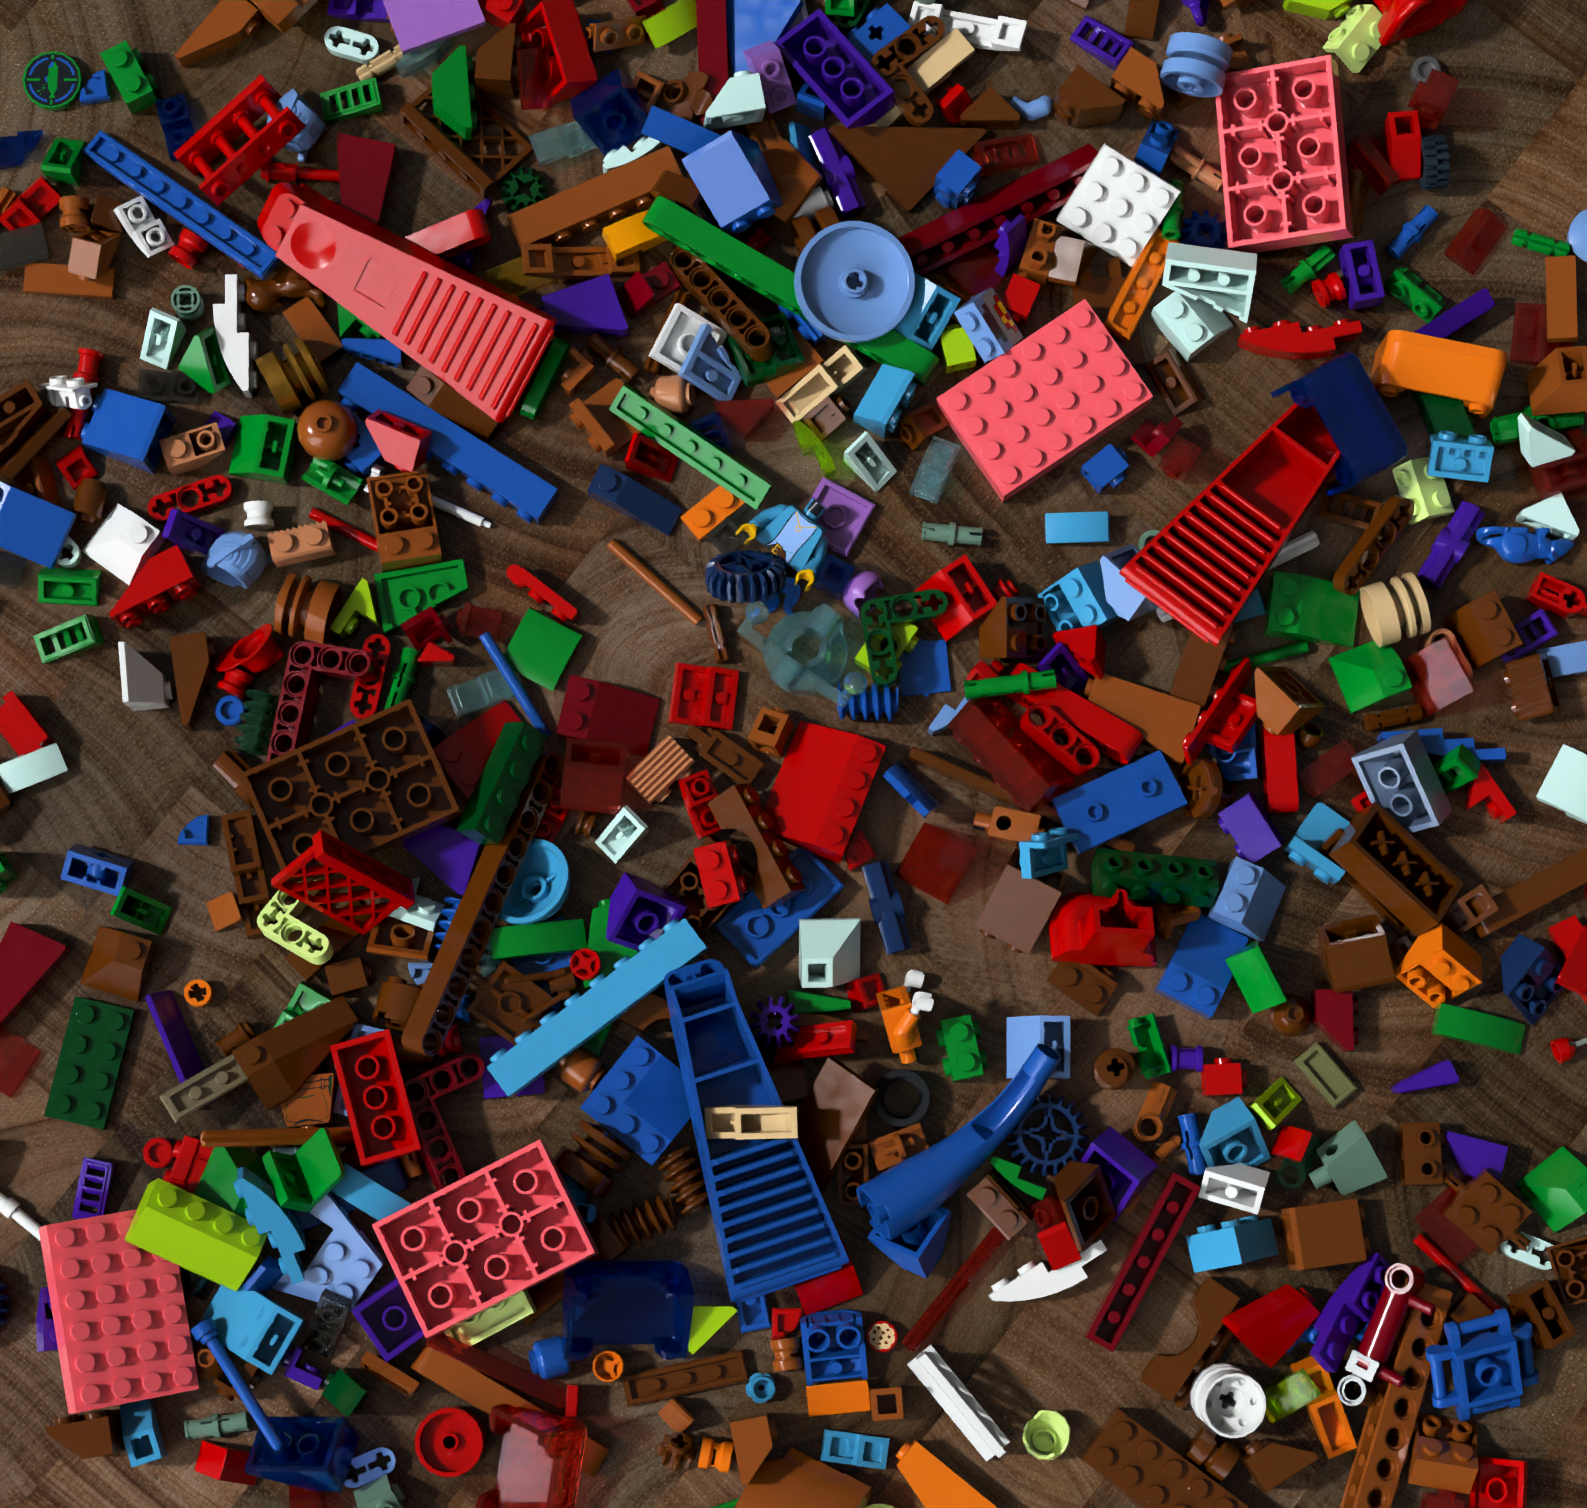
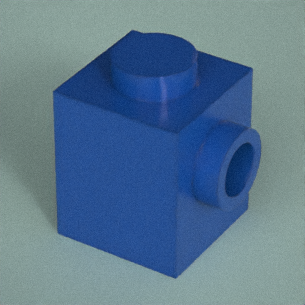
M1109 443L1083 464L1080 472L1097 493L1100 494L1110 485L1113 489L1116 488L1127 478L1125 473L1129 468L1127 464L1129 459L1119 447L1114 448Z

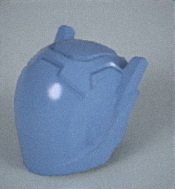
M293 87L275 104L280 111L288 106L305 124L306 127L283 147L288 151L298 153V161L304 162L306 161L308 150L319 139L326 125ZM267 115L268 124L272 120V118L269 115Z
M231 531L222 534L214 541L205 556L200 571L228 586L235 587L237 585L247 589L258 579L264 568L271 564L273 560L271 554H266L264 548L252 533Z

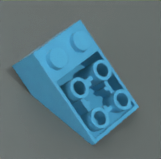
M242 1282L237 1291L230 1290L221 1285L200 1322L212 1317L218 1326L217 1332L219 1336L217 1338L221 1345L270 1375L277 1374L308 1319L259 1291H247L244 1288V1282Z

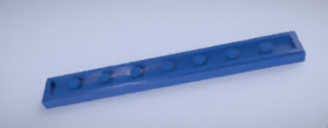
M102 130L82 151L86 158L265 281L281 260L275 256L277 252Z

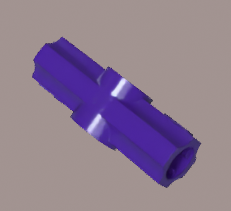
M824 127L810 135L809 141L819 162V171L823 175L822 180L827 190H831L842 218H850L865 210L866 205L856 184V175L849 157L843 154L840 143L827 131L829 128Z
M1465 501L1461 502L1448 525L1443 527L1430 548L1432 550L1418 571L1416 578L1420 583L1428 588L1439 590L1453 565H1456L1470 544L1469 539L1485 515L1479 507Z

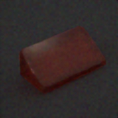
M1478 208L1469 217L1444 252V255L1462 269L1474 275L1504 233L1506 227L1489 209Z

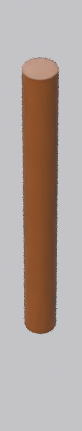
M615 538L610 541L607 548L693 625L697 626L702 621L703 616Z

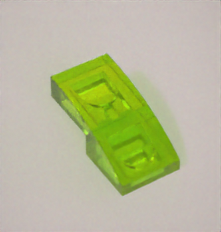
M799 420L794 421L792 429L802 455L805 456L814 452L823 477L830 478L835 476L836 467L822 442L806 425Z
M1301 1368L1286 1376L1276 1385L1263 1391L1266 1396L1265 1415L1273 1424L1308 1404L1322 1393L1304 1368Z

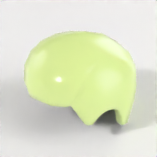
M1041 1410L1027 1421L1023 1429V1443L1027 1452L1038 1460H1054L1067 1449L1071 1428L1066 1418L1057 1411Z

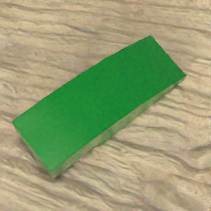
M584 919L499 927L493 929L489 938L492 960L494 961L539 957L588 948Z
M1441 1003L1436 1008L1431 1035L1520 1055L1526 1025L1486 1013Z

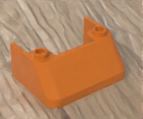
M1390 330L1375 352L1369 390L1374 394L1380 390L1379 393L1381 395L1396 397L1398 393L1408 389L1464 401L1463 405L1469 408L1468 411L1470 413L1479 414V419H1485L1494 408L1508 354L1494 348L1404 330Z

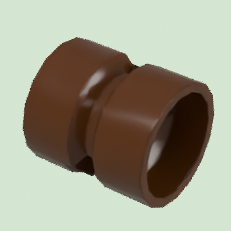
M1205 1424L1189 1443L1183 1458L1197 1468L1203 1466L1204 1473L1217 1483H1220L1234 1467L1242 1451L1228 1440L1221 1442L1220 1435Z

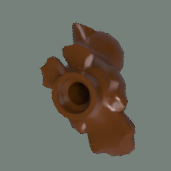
M284 262L285 267L279 270L271 279L264 281L245 276V301L255 311H277V307H283L282 302L279 301L281 297L297 298L308 296L320 308L326 307L325 293Z

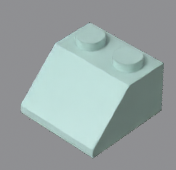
M746 70L734 74V77L729 78L706 111L703 127L711 131L762 122L766 106L759 73L752 74L751 71Z
M1176 291L1157 304L1150 315L1153 322L1186 362L1234 326L1226 315L1214 309L1212 304L1198 298L1194 300Z

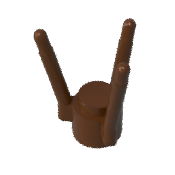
M570 966L554 971L504 979L506 984L526 981L534 983L547 981L551 993H558L556 997L523 1017L521 1020L523 1023H527L557 1003L571 997L569 991L576 989V982Z

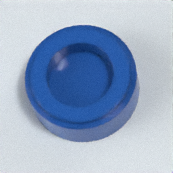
M232 695L222 697L215 707L217 719L223 725L229 727L241 724L247 714L244 702Z

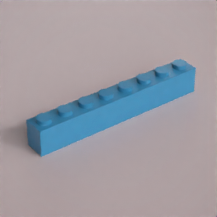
M675 918L663 927L664 934L656 940L653 936L645 940L638 946L639 953L632 958L626 955L613 965L616 970L607 977L601 974L589 983L591 989L582 996L577 992L564 1002L566 1008L558 1014L552 1011L539 1021L542 1026L534 1032L527 1030L514 1040L517 1044L509 1051L503 1048L490 1058L492 1063L487 1066V1069L506 1095L510 1098L516 1096L663 985L664 977L668 972L691 964L709 950L685 918L681 921Z

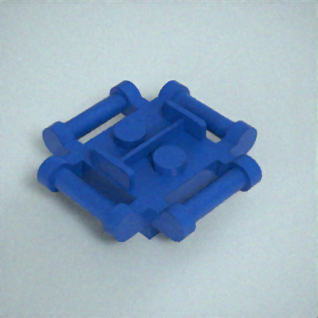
M1505 1308L1495 1310L1494 1314L1460 1323L1455 1321L1444 1323L1448 1344L1443 1346L1430 1345L1425 1349L1426 1360L1430 1362L1434 1393L1431 1395L1432 1404L1436 1408H1446L1455 1405L1457 1417L1461 1422L1469 1420L1472 1415L1507 1406L1510 1409L1519 1407L1521 1405L1520 1395H1523L1522 1387L1539 1382V1372L1534 1366L1531 1337L1534 1335L1533 1326L1529 1322H1519L1511 1328L1510 1318ZM1494 1326H1498L1497 1332L1491 1333L1490 1330L1487 1329ZM1518 1341H1519V1348H1520V1355H1521V1363H1522V1370H1521V1371H1520L1519 1357H1518V1350H1517V1342H1518ZM1449 1359L1454 1390L1446 1391L1442 1361Z

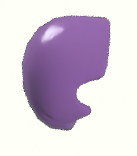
M866 571L856 574L848 582L843 592V601L847 609L858 619H861L863 604L868 600L878 598L876 589L884 588L881 576L875 571ZM875 607L870 608V613L875 609Z

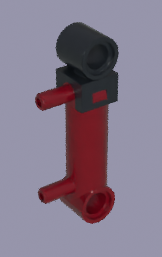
M1397 1263L1387 1269L1384 1277V1289L1358 1350H1352L1345 1366V1370L1354 1375H1346L1338 1383L1337 1394L1345 1405L1364 1407L1372 1404L1378 1393L1375 1383L1382 1384L1385 1380L1399 1388L1405 1384V1377L1389 1369L1391 1363L1387 1362L1410 1307L1429 1316H1432L1436 1311L1435 1304L1416 1296L1423 1289L1425 1278L1422 1270L1415 1265ZM1407 1272L1409 1282L1407 1286L1403 1287L1400 1281L1401 1275ZM1356 1383L1361 1387L1359 1398H1356L1353 1393Z

